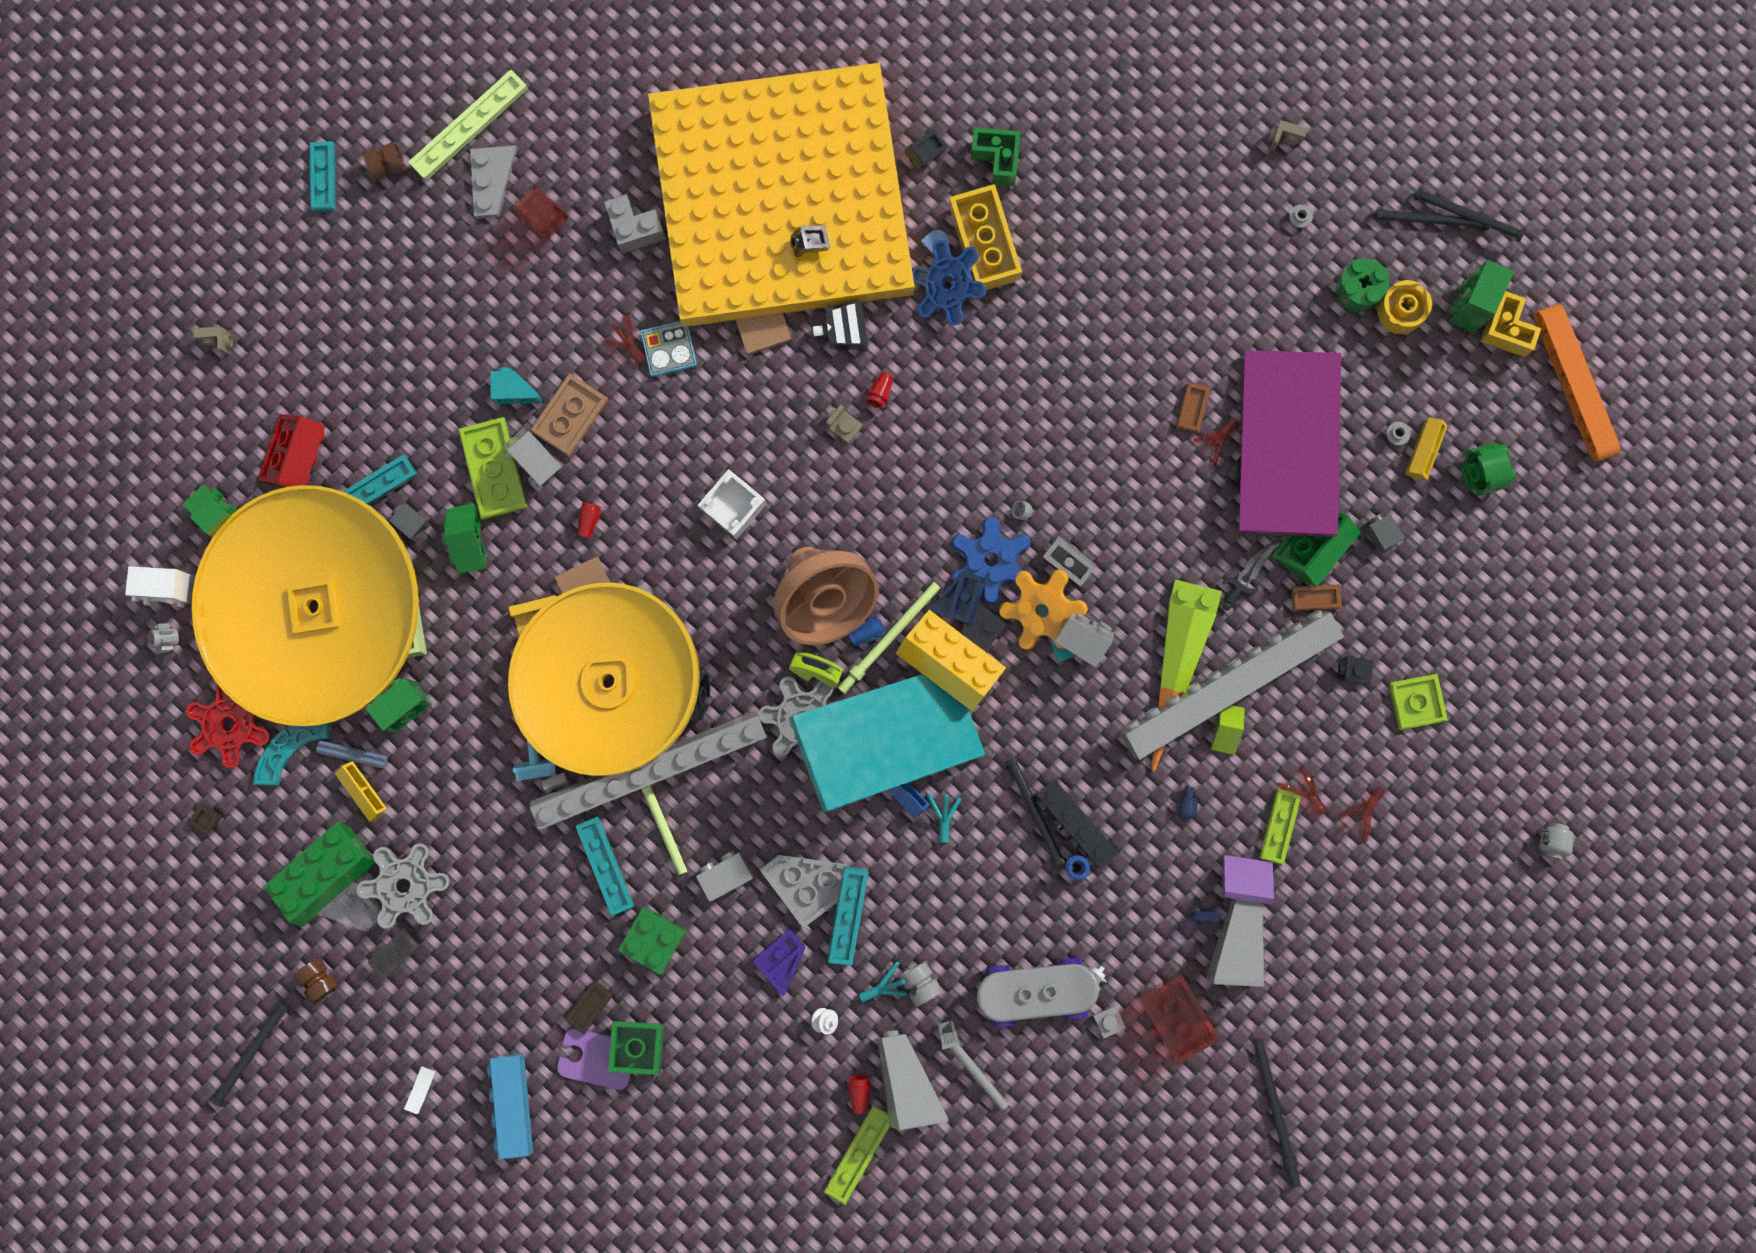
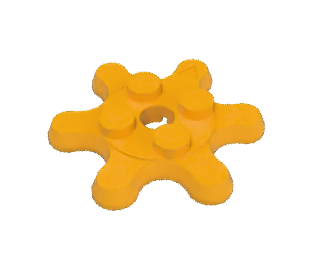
M1055 570L1051 574L1049 581L1045 584L1035 582L1032 575L1027 571H1020L1016 574L1015 583L1021 591L1020 599L1012 603H1003L999 608V614L1003 619H1016L1021 622L1023 631L1019 636L1018 644L1022 649H1032L1037 639L1041 636H1048L1054 642L1071 613L1086 615L1088 608L1085 602L1082 600L1070 601L1064 596L1063 589L1068 582V575L1065 571ZM1039 604H1044L1048 607L1049 613L1047 616L1037 615L1036 608ZM1054 642V645H1055L1057 648H1059V649H1066V648L1062 647L1061 645H1059L1058 643Z

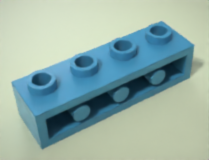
M524 1053L495 1056L487 1064L488 1077L492 1078V1088L489 1090L490 1102L494 1103L495 1113H492V1126L496 1128L497 1138H494V1151L498 1153L499 1159L529 1156L533 1153Z

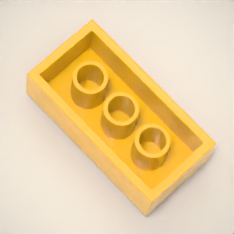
M995 184L950 197L949 208L962 250L964 251L967 247H973L979 253V260L971 270L972 279L982 282L986 290L1021 280L1022 269Z
M930 610L906 636L896 652L899 657L972 712L1006 669L1005 666Z

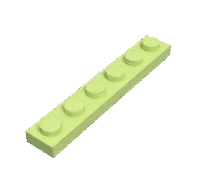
M510 70L409 161V164L427 181L528 90L527 85Z

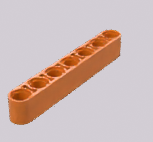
M1559 303L1536 311L1534 315L1536 325L1541 328L1540 335L1590 458L1594 462H1598L1618 455L1620 453L1619 441L1564 307Z

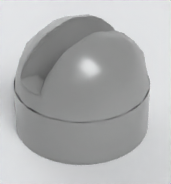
M1022 500L1016 501L1012 507L1013 517L1019 520L1028 519L1033 512L1032 506Z

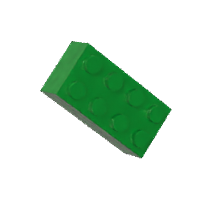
M337 821L263 887L289 923L304 927L376 862L351 827Z

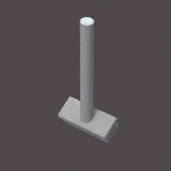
M953 1020L942 1022L941 1024L938 1023L942 1049L950 1048L1000 1110L1006 1109L1009 1104L960 1046Z

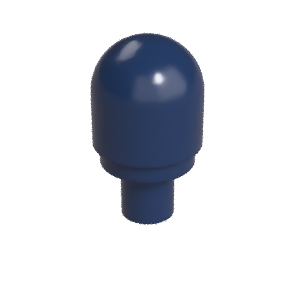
M1185 786L1184 796H1180L1178 801V814L1184 820H1191L1197 814L1198 802L1197 798L1194 797L1195 787Z

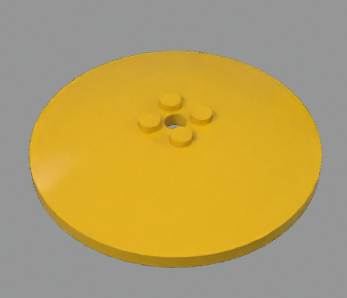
M594 583L580 586L564 592L543 606L521 633L514 648L509 668L508 689L510 704L515 720L527 741L538 753L555 765L572 772L590 776H613L631 772L649 764L666 752L688 724L696 704L699 689V663L696 649L686 626L678 615L652 594L637 587L619 583ZM612 675L614 677L613 686L605 688L603 684L604 678Z

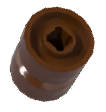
M395 142L383 145L381 150L374 148L363 152L367 169L373 181L386 178L388 173L395 175L406 171L402 155Z
M320 958L306 964L292 975L299 987H305L304 995L311 1005L320 1001L339 987L332 975H326L327 968Z

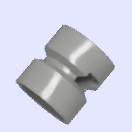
M926 961L921 962L899 976L900 980H905L904 988L910 989L909 996L915 1007L929 1001L943 991L938 981L931 978L932 971Z

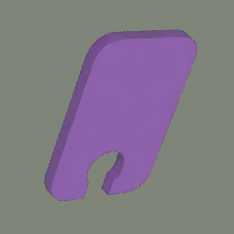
M576 1028L570 1029L566 1033L563 1045L579 1046L582 1049L583 1056L577 1062H572L568 1058L560 1056L558 1072L561 1076L619 1090L628 1085L631 1073L608 1072L611 1036L587 1031L584 1035Z

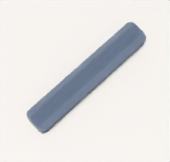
M319 741L316 752L319 754L379 768H385L388 757L385 755L325 741Z

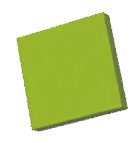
M1438 674L1388 683L1398 730L1448 721Z

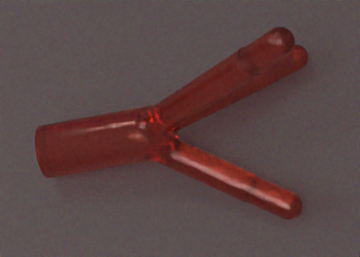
M626 313L625 320L628 338L615 323H612V328L624 343L610 338H605V342L627 349L637 362L642 364L647 358L634 344L630 316Z
M1232 417L1218 431L1193 439L1194 442H1199L1212 438L1206 443V447H1210L1219 439L1212 461L1213 465L1217 464L1225 437L1239 422L1236 418Z
M1304 764L1300 768L1309 791L1308 793L1281 782L1277 784L1280 788L1308 798L1318 814H1323L1327 811V808L1316 793L1314 776L1308 775Z
M1380 787L1375 789L1365 803L1338 814V817L1342 818L1366 808L1360 818L1361 822L1366 820L1363 842L1368 841L1373 809L1385 794V791Z

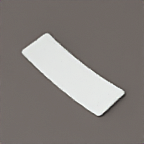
M425 1067L420 1068L411 1094L404 1107L405 1110L415 1114L419 1113L435 1071Z

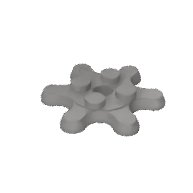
M784 677L779 685L784 695L782 704L777 707L763 706L759 710L758 717L760 721L766 724H775L779 728L780 735L773 744V751L776 755L786 756L791 748L798 744L789 717L826 705V701L832 695L833 689L823 682H818L813 691L805 693L798 688L794 678Z
M424 844L414 845L409 856L402 860L394 858L391 851L385 847H380L374 852L373 859L380 867L379 876L371 881L365 880L360 882L356 891L359 897L363 899L375 897L381 901L382 910L377 917V922L382 928L392 927L398 915L404 912L411 913L419 924L425 925L431 922L433 912L427 905V896L433 891L447 889L450 881L444 873L430 874L425 870L424 862L429 855V849ZM406 879L410 882L408 892L400 893L397 890V884L400 880Z

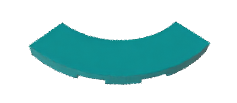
M331 723L314 726H289L280 731L270 741L271 743L263 755L260 756L254 774L253 785L279 786L282 771L290 757L308 743L330 739Z

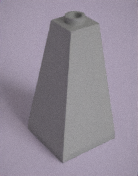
M1239 899L1231 900L1206 975V981L1213 984L1264 987L1262 903Z
M898 1030L884 1032V1037L877 1039L890 1127L903 1130L948 1122V1117L906 1034H899Z

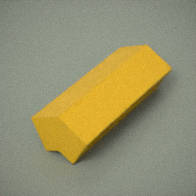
M1429 417L1424 421L1405 475L1418 480H1428L1448 426L1443 420Z
M353 761L341 766L335 775L369 822L376 821L385 814L386 806Z

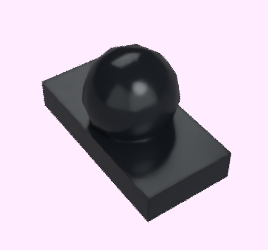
M933 129L904 150L908 154L910 162L919 169L944 152L947 146Z

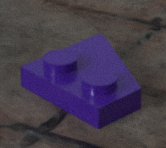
M788 928L752 959L753 963L782 996L787 992L788 985L805 950V945Z

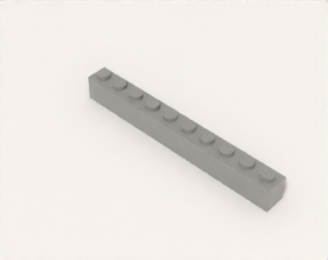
M1317 610L1307 616L1308 620L1305 622L1292 624L1287 628L1288 632L1283 635L1277 634L1267 640L1268 644L1261 648L1260 646L1252 648L1247 652L1248 656L1243 659L1237 658L1227 664L1228 668L1221 672L1217 670L1206 676V681L1201 684L1194 683L1186 688V693L1181 696L1174 695L1165 701L1166 705L1161 708L1155 707L1145 713L1146 717L1137 721L1135 719L1124 725L1125 729L1120 734L1132 756L1139 760L1342 639L1344 636L1331 612Z
M753 711L674 743L657 759L639 769L620 775L592 776L533 800L530 803V810L540 830L767 737L756 711Z

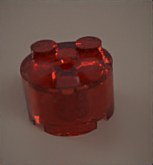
M536 184L513 208L545 240L551 238L569 219L567 214L550 197L544 194Z

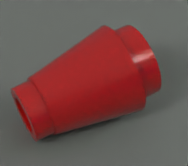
M881 372L867 392L866 402L870 406L882 409L884 405L888 404L894 379L891 374Z
M582 502L578 512L577 535L591 538L602 514L600 512L601 506Z
M853 1075L850 1077V1082L847 1083L852 1112L856 1114L867 1112L872 1083L869 1082V1077L866 1075Z

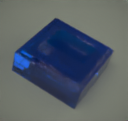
M1193 911L1192 920L1220 922V913L1218 911Z

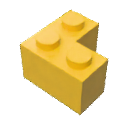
M1505 291L1496 314L1486 322L1480 342L1522 357L1530 354L1535 348L1541 328L1519 321L1526 298Z

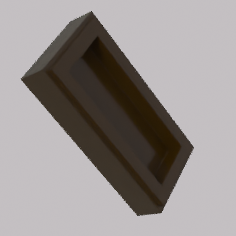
M594 980L565 1021L585 1035L614 996V993Z

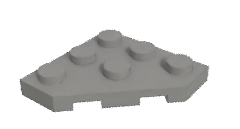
M778 855L762 867L760 871L804 928L837 903L843 866L848 865Z

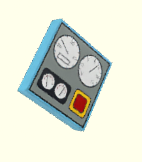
M681 321L641 330L651 377L697 367L688 326L682 327Z

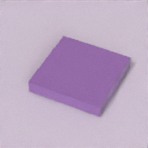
M1224 855L1223 897L1273 904V863Z

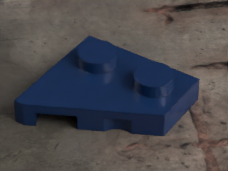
M961 571L954 579L953 584L942 592L943 596L934 605L931 604L928 611L930 610L935 614L972 625L986 579Z

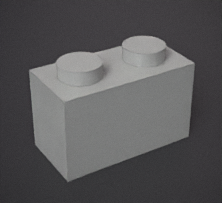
M1060 536L1056 538L1043 555V558L1059 570L1065 571L1068 577L1079 586H1082L1096 568L1094 562Z
M734 851L721 857L723 862L715 866L713 863H709L699 869L701 874L696 877L709 902L754 879L741 853L735 855Z

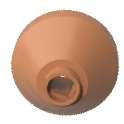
M803 547L796 550L788 559V567L775 593L773 602L774 614L785 634L793 641L806 645L830 643L853 632L868 618L878 599V582L867 563L854 553Z

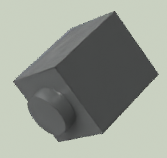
M406 503L396 507L389 520L414 542H417L431 526L426 519Z
M1391 513L1385 517L1382 514L1375 516L1369 520L1371 525L1365 528L1378 553L1405 539Z

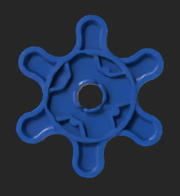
M938 240L933 245L935 258L933 265L927 269L916 267L912 270L914 283L923 285L926 290V296L918 306V313L921 317L928 318L938 308H942L946 312L948 323L955 326L962 323L964 319L963 302L970 297L974 299L984 297L986 287L982 282L974 281L971 277L972 267L979 260V253L975 248L967 247L960 256L952 257L948 243L944 240ZM949 277L954 279L950 290L946 288V281Z
M988 517L983 521V534L980 538L973 540L963 534H958L952 539L953 549L964 555L965 564L962 568L953 572L951 580L953 583L961 571L985 578L986 582L982 598L986 604L993 605L999 601L1000 586L1005 582H1012L1016 585V574L1020 571H1026L1018 566L1017 557L1030 548L1031 541L1028 536L1023 534L1016 536L1012 540L1004 539L1000 535L999 520L995 517ZM988 554H995L998 558V563L993 567L986 565L984 561L985 556Z

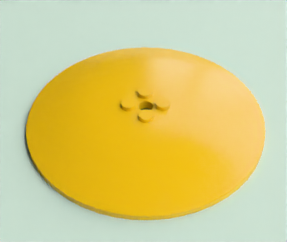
M301 485L273 490L246 503L233 513L215 533L207 546L196 573L192 593V622L195 639L200 655L215 682L235 703L248 712L271 722L290 726H314L336 722L368 706L371 701L388 688L404 665L415 637L418 621L419 598L415 571L410 556L394 528L381 514L362 500L348 493L320 486ZM313 600H316L318 603V610L315 613L310 611V603Z

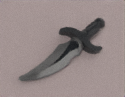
M1280 542L1267 545L1254 554L1246 563L1245 569L1239 572L1237 580L1227 578L1222 581L1223 584L1229 583L1234 587L1226 598V602L1222 605L1224 610H1230L1241 593L1254 594L1258 592V588L1250 589L1247 586L1252 580L1256 579L1264 562L1280 545Z

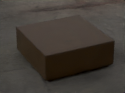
M201 803L188 824L206 836H211L223 815L205 803Z

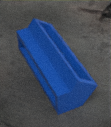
M910 782L888 790L914 819L930 805Z

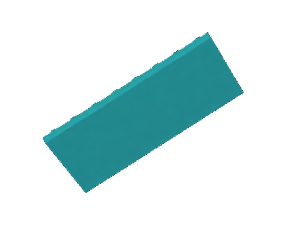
M923 674L789 717L823 812L986 755L968 708Z

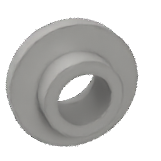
M1296 205L1289 213L1291 224L1297 228L1307 227L1313 219V213L1306 205ZM1299 212L1304 213V219L1298 217Z
M1394 422L1386 430L1387 440L1393 445H1403L1410 439V429L1403 422ZM1397 429L1402 431V437H1398L1395 434Z

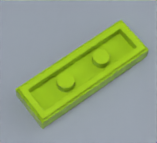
M1279 788L1276 789L1259 859L1284 865L1302 795Z

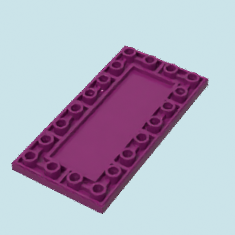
M1245 350L1239 533L1337 537L1341 353Z

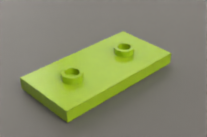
M502 417L458 429L480 519L485 520L528 508L516 459L513 456L508 459L504 454L506 448L503 445L511 439L506 419Z

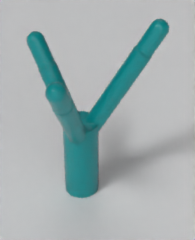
M928 793L926 797L940 821L939 842H949V821L956 811L961 798L957 797L948 812V794H944L943 811L941 814L931 794Z
M899 962L894 963L878 986L859 993L862 1002L882 994L895 996L909 995L907 991L890 990L904 985L905 980L885 985L898 968Z

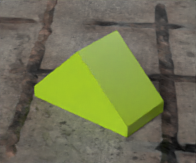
M1230 705L1218 712L1210 750L1235 755L1244 731L1245 708Z

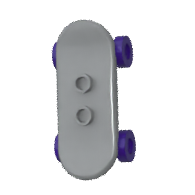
M1081 957L1057 959L1058 965L1011 971L1010 965L985 967L986 975L989 976L981 982L978 988L977 1002L982 1013L991 1019L992 1027L1016 1025V1020L1064 1015V1019L1088 1017V1010L1096 1003L1099 995L1097 978L1092 971L1082 966Z

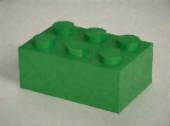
M1487 260L1482 266L1478 265L1474 272H1471L1467 279H1464L1457 291L1460 293V296L1450 306L1448 313L1451 316L1448 322L1474 334L1496 314L1514 271L1490 260Z

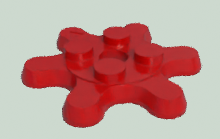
M217 684L215 687L216 700L213 704L204 706L193 702L186 709L188 718L198 721L202 727L200 735L190 742L189 749L194 755H202L210 748H217L222 754V764L227 768H235L240 762L239 750L241 746L246 742H251L258 746L265 745L269 740V733L264 728L257 727L254 723L255 715L235 703ZM232 718L235 724L231 730L226 731L223 724L226 719Z

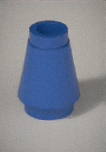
M877 616L874 619L872 617L869 618L857 629L849 633V636L854 646L881 639L882 635L886 634V630Z
M1073 856L1066 863V872L1070 878L1082 880L1089 874L1090 864L1082 856ZM1074 863H1078L1080 865V870L1078 872L1073 871L1072 865Z

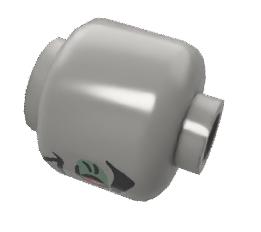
M1551 823L1549 827L1543 828L1541 832L1539 849L1547 855V859L1562 861V857H1568L1572 854L1575 836L1568 826Z

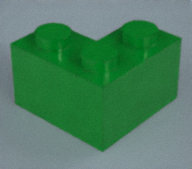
M974 127L971 160L994 162L992 184L1015 186L1021 131Z
M202 485L183 506L192 514L190 518L206 534L214 536L238 509L231 503L225 502L222 499L224 495L217 488H209Z
M475 503L446 509V519H443L445 532L442 533V541L445 547H449L451 565L456 566L458 574L485 569L487 553L480 536L481 521Z

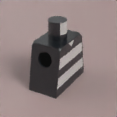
M862 301L826 311L827 324L813 326L814 339L829 338L830 349L868 350Z

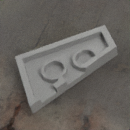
M516 145L470 149L473 206L476 219L500 216L506 194V185L513 169L514 156H516L518 150Z

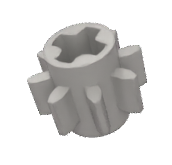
M169 623L157 624V626H154V630L149 631L150 647L157 648L158 653H168L173 650V646L178 645V632L175 628L170 629Z

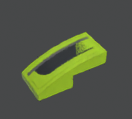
M798 651L794 654L788 668L806 681L815 677L832 689L838 684L843 668L829 660Z

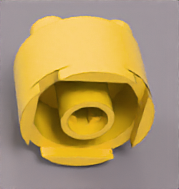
M1404 280L1397 282L1379 302L1377 309L1378 318L1386 331L1396 334L1410 333L1416 330L1430 314L1432 299L1430 293L1415 281Z

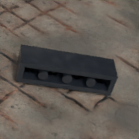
M1055 779L1035 794V797L1038 799L1035 803L1044 813L1048 811L1054 817L1051 820L1052 823L1060 831L1063 829L1070 836L1067 840L1076 850L1080 848L1085 853L1084 858L1087 859L1091 868L1096 866L1098 869H1102L1119 854Z

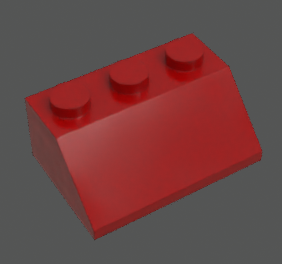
M279 414L257 480L281 488L301 485L308 486L311 468L317 460L316 453L319 444L322 443L325 436V425L302 416Z

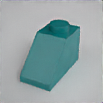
M498 368V371H491V400L495 404L542 403V398L515 371H512L511 368Z

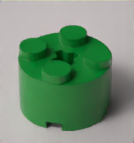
M1356 259L1347 266L1337 280L1336 294H1338L1340 303L1346 309L1357 313L1372 309L1388 291L1389 272L1377 261Z
M1493 442L1463 452L1462 457H1465V463H1461L1462 476L1466 486L1476 491V493H1473L1474 495L1482 496L1506 489L1510 486L1511 481L1516 480V471L1511 467L1508 457L1509 449L1505 444L1500 445Z

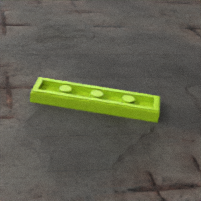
M873 1104L824 1190V1193L844 1205L847 1203L890 1127L889 1115L886 1111Z

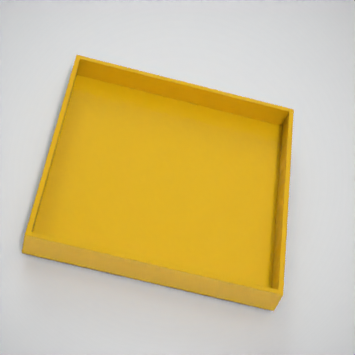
M880 63L648 94L682 327L781 312L788 313L846 305L857 301L868 302L914 294V280ZM825 225L830 248L827 251L805 252L801 257H795L794 250L790 245L791 234L800 226Z

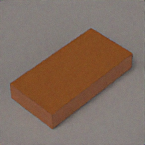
M1187 383L1176 429L1195 434L1200 433L1210 387Z
M1340 584L1319 585L1318 587H1291L1292 612L1342 608Z

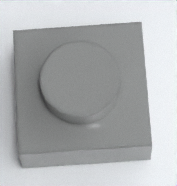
M565 773L553 775L549 779L542 781L543 788L547 794L572 785Z
M1115 1005L1093 1015L1104 1039L1126 1029Z

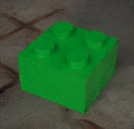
M398 678L388 686L390 688L383 695L377 696L365 709L383 731L396 734L433 703L416 681Z
M643 907L618 951L661 975L666 971L688 930L654 910Z
M612 1021L608 1072L661 1074L665 1024Z

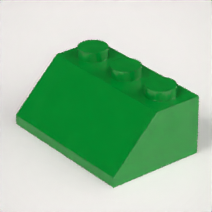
M1338 511L1337 537L1288 535L1272 554V557L1300 580L1318 587L1361 532L1350 516Z

